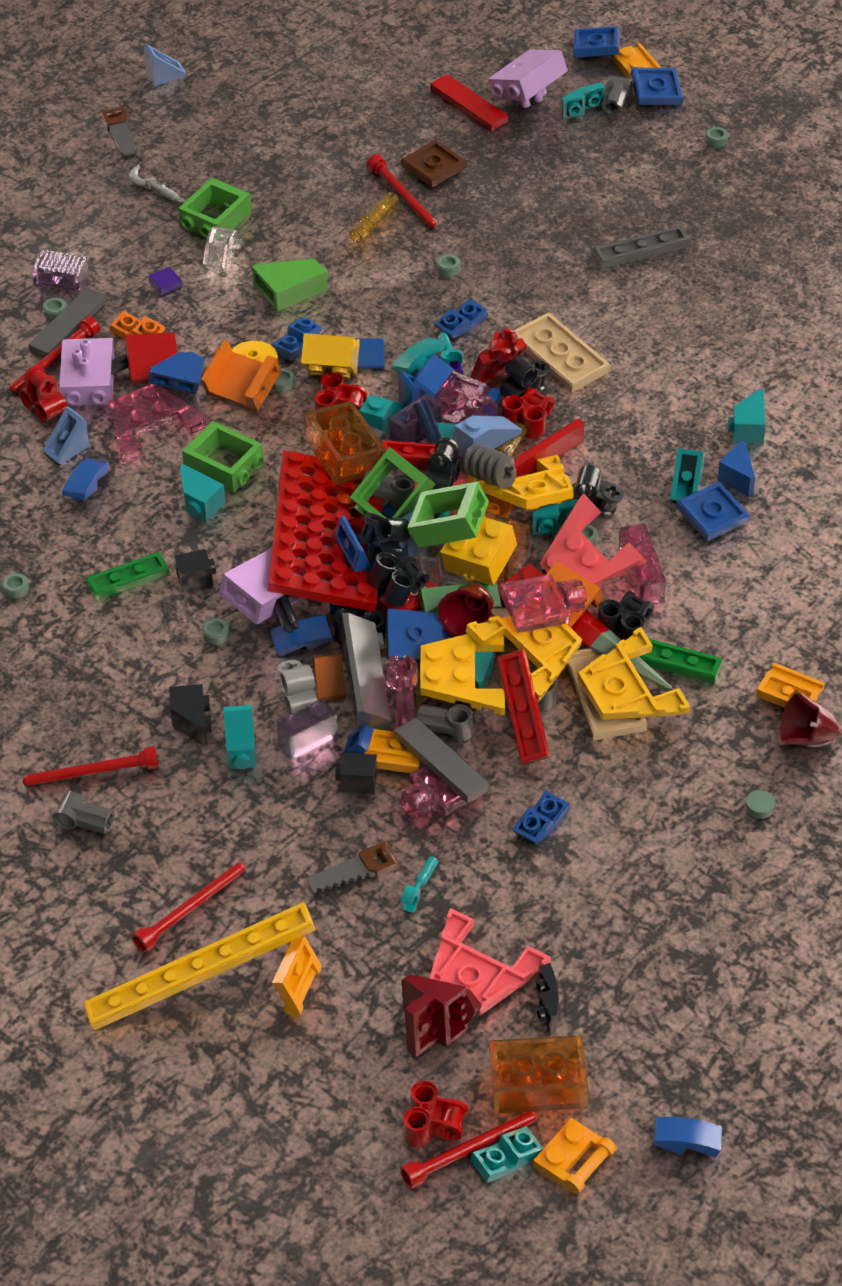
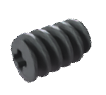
M472 444L460 460L459 470L462 473L491 483L499 488H509L516 479L515 461L512 456L505 455L480 444Z

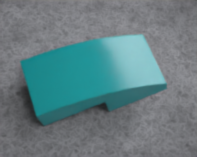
M603 83L588 85L562 98V118L585 115V109L601 107L605 97Z
M428 337L417 342L401 354L392 365L393 370L402 371L409 375L416 374L418 369L427 361V358L445 350L444 340Z
M578 500L563 501L561 504H551L534 511L532 514V534H558L559 526H563Z
M526 1126L501 1135L499 1143L473 1152L470 1161L485 1182L490 1183L535 1159L544 1148Z

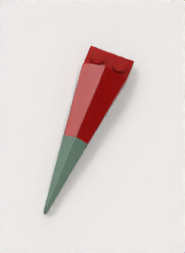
M529 563L498 587L501 606L514 612L518 611V608L545 575ZM588 609L582 613L571 627L582 638V645L601 655H607L621 641ZM640 657L630 659L639 676L666 692L672 691V686Z

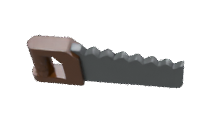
M124 106L111 110H100L101 118L107 130L110 131L121 155L127 156L137 153L129 126V117Z
M385 841L360 851L359 855L307 877V884L313 894H316L317 891L323 892L326 888L340 887L342 883L356 882L358 878L363 880L366 876L382 877L399 869L400 864L390 850V843ZM380 855L385 863L376 862L374 857Z

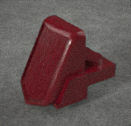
M408 975L403 978L401 985L403 1010L405 1012L407 1051L413 1056L418 1057L437 1041L447 1047L468 1031V1024L474 1020L482 1006L472 990L463 985L416 975Z

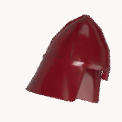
M479 583L460 587L458 590L447 593L440 600L438 607L439 621L443 628L453 637L468 634L466 632L467 624L475 621L477 624L487 622L491 618L494 610V601L489 591Z
M798 689L793 691L786 703L779 726L778 742L780 746L801 745L819 747L832 743L842 735L840 722L829 708L807 697Z

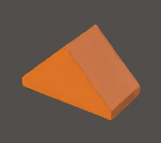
M339 653L312 656L318 701L346 698L342 655Z

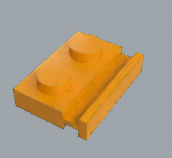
M638 43L637 47L634 48L632 46L619 49V54L611 55L612 61L629 79H632V68H661L641 43Z
M773 663L771 670L767 672L758 686L756 696L785 708L789 697L797 689L807 697L817 701L819 694L824 690V682Z
M373 730L369 748L365 754H377V769L419 774L421 761L394 737L393 731Z

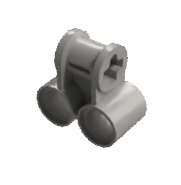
M287 660L280 663L277 669L282 681L281 692L284 695L290 718L293 719L319 711L318 700L313 689L315 688V680L308 664L302 666L301 662L297 660Z

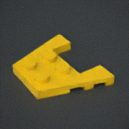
M558 455L537 459V470L540 472L516 477L514 484L506 489L499 488L475 477L467 476L468 483L478 481L484 493L526 510H536L540 506L561 504L565 500L573 499V487L568 476L564 474L563 464H560Z
M546 604L515 611L513 615L503 618L499 616L491 617L488 619V622L477 624L476 621L471 622L466 627V632L481 647H484L501 635H505L519 650L523 649L526 651L527 658L539 668L531 673L537 702L543 698L579 649L582 638Z
M642 627L636 629L633 635L626 641L623 639L617 643L616 648L607 655L602 654L578 672V680L602 720L686 715L690 713L691 706L679 688L652 697L630 659L652 652V644Z
M469 634L421 645L420 695L455 703L457 700L471 704V708L481 710L482 707L493 709L494 714L505 715L504 689L475 688V652H504V635H501L484 647H481Z

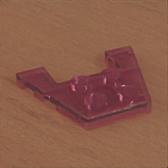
M154 384L147 385L109 401L122 462L143 454V446L135 437L176 419L183 423L190 434L205 429L211 423L209 416Z

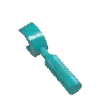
M440 333L438 338L444 340L445 350L441 352L440 359L448 365L449 361H459L463 364L462 351L453 349L447 333Z
M428 857L415 879V886L407 885L400 900V902L405 903L402 910L411 913L415 911L420 899V888L426 885L438 865V860L435 857Z

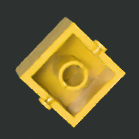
M304 333L301 364L314 377H322L325 373L332 372L340 374L343 379H350V375L357 376L360 339L355 340L354 337Z
M483 517L476 538L445 543L440 553L446 571L461 575L468 582L476 580L494 586L516 548L517 541L512 525Z

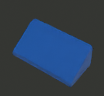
M355 338V340L360 339L357 369H384V339Z
M341 516L335 538L354 572L371 570L372 567L345 516Z

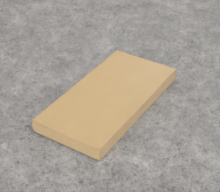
M549 312L514 330L518 335L516 339L523 338L527 345L525 352L534 360H541L549 364L551 367L550 374L571 392L611 372L610 363Z
M590 648L577 650L566 665L592 740L596 741L647 731L645 717L601 719L578 680V672L600 657L601 654Z

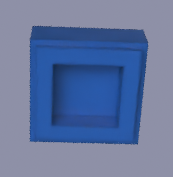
M363 725L348 736L344 753L364 754L367 752L374 729L368 725Z

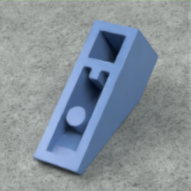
M471 416L454 426L452 440L457 443L459 447L458 456L462 458L472 444L477 443L489 449H495L521 434L522 429L503 416Z

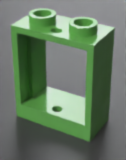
M211 178L178 208L180 227L219 243L252 212L250 193ZM210 202L226 208L216 219L199 212Z
M214 421L182 450L184 465L224 484V489L232 493L241 485H244L248 478L256 470H259L264 463L263 444ZM220 445L242 455L231 468L208 457Z
M389 447L350 498L357 503L354 508L364 516L366 513H374L386 518L367 501L391 470L397 466L418 483L415 490L392 517L402 518L415 509L421 492L432 490L436 484Z
M479 482L421 492L408 524L409 535L415 540L419 548L477 537L489 503ZM458 510L457 515L433 519L437 513Z

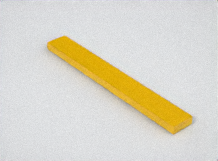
M302 902L84 1001L83 1004L91 1027L95 1031L315 931L316 928L306 904Z

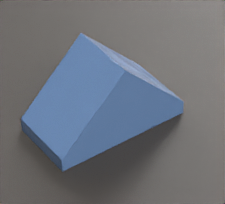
M146 44L144 47L146 73L154 86L184 78L187 75L177 60Z
M66 407L43 451L57 463L62 464L88 448L90 445L86 420L70 407Z

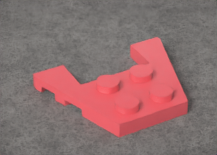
M583 494L539 564L548 573L558 561L598 587L603 586L602 582L614 576L620 577L626 574V570L635 565L640 567L647 561L630 542L609 561L597 550L581 531L601 511Z
M451 908L448 911L447 922L442 932L440 947L436 953L430 979L470 988L482 1004L477 1015L481 1016L539 974V966L551 964L550 956L530 946L526 947L513 967H509L462 944V941L474 927V919Z

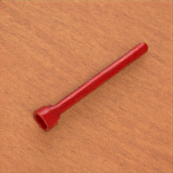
M380 154L372 155L366 163L369 171L374 175H381L430 228H434L437 224L436 220L387 169L386 160Z
M87 316L79 323L78 330L67 339L92 338L100 332V325L93 317ZM62 343L35 365H39L45 370L62 355ZM25 373L9 386L10 392L17 393L25 386Z
M155 746L146 747L144 751L139 752V755L25 775L22 782L25 786H32L141 766V768L147 767L148 770L157 769L159 765Z
M240 862L236 863L152 927L147 926L146 928L141 927L131 935V939L136 948L144 954L153 949L161 934L244 873L245 865Z
M528 1111L423 1163L411 1161L400 1166L402 1179L406 1186L412 1190L422 1185L424 1180L427 1179L428 1174L500 1140L503 1134L534 1123L537 1120V1115L533 1111Z

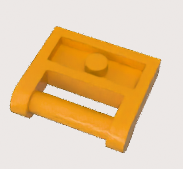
M305 936L291 941L272 982L285 1003L284 1012L292 1017H299L304 1008L302 1003L314 977L319 975L322 968Z
M570 1118L533 1160V1167L571 1193L578 1195L585 1187L584 1182L606 1157L610 1158L616 1152L617 1147L610 1139L600 1137L573 1118ZM590 1147L595 1150L575 1174H569V1171Z

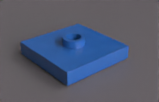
M619 27L576 29L574 34V57L619 54Z
M676 68L631 69V78L633 79V87L638 105H682L684 99Z
M720 482L678 500L676 508L707 542L750 520L749 513Z
M388 609L386 613L387 661L421 664V645L442 640V624L439 621L438 613Z

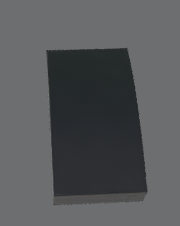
M548 963L539 966V979L535 981L539 994V1006L536 1007V1014L540 1024H545L549 1033L553 1034L556 1033L558 1025L559 993L553 968Z

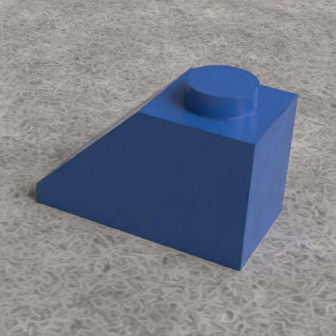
M180 351L151 367L147 383L196 395L205 357H201L194 352L185 353Z

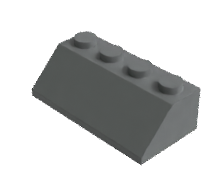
M342 613V641L356 730L363 725H368L372 729L391 731V723L396 722L394 706H389L388 698H392L390 681L385 682L384 674L388 673L386 657H381L380 650L384 649L382 633H377L374 622L350 613Z

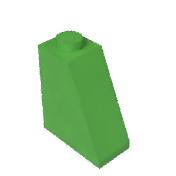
M314 258L262 263L252 266L253 285L277 311L328 290V271Z

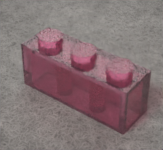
M646 523L620 527L618 550L620 551L630 542L647 561L640 567L635 565L626 570L635 596L645 602L651 601L654 604L665 603L666 578Z

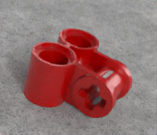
M39 365L32 366L27 370L24 376L26 387L19 391V396L24 406L29 410L35 409L37 416L43 422H48L63 414L68 405L63 395L58 392L57 380L53 376L46 375L44 369Z
M326 373L321 378V390L314 395L316 420L321 423H331L337 419L340 412L352 411V408H354L353 412L360 416L359 411L362 403L367 400V391L359 385L343 384V377L340 374Z
M531 387L522 397L518 395L506 396L502 400V416L519 428L522 426L525 437L539 439L545 434V419L551 414L555 405V399L551 396L546 397L537 393V390Z
M430 1081L415 1083L411 1088L410 1094L411 1108L403 1116L405 1142L409 1146L420 1148L430 1142L431 1136L447 1141H458L461 1139L463 1134L461 1125L463 1118L468 1114V1106L456 1099L439 1098L437 1086Z

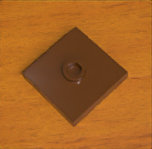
M434 140L402 158L401 166L433 188L467 168V161L437 140Z

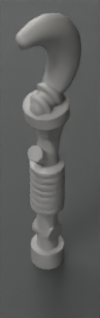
M139 165L131 169L129 180L132 184L138 187L146 186L148 189L161 192L162 196L172 202L179 203L180 206L185 202L184 198H180L177 193L165 187L164 184L159 186L155 178H140L138 176Z

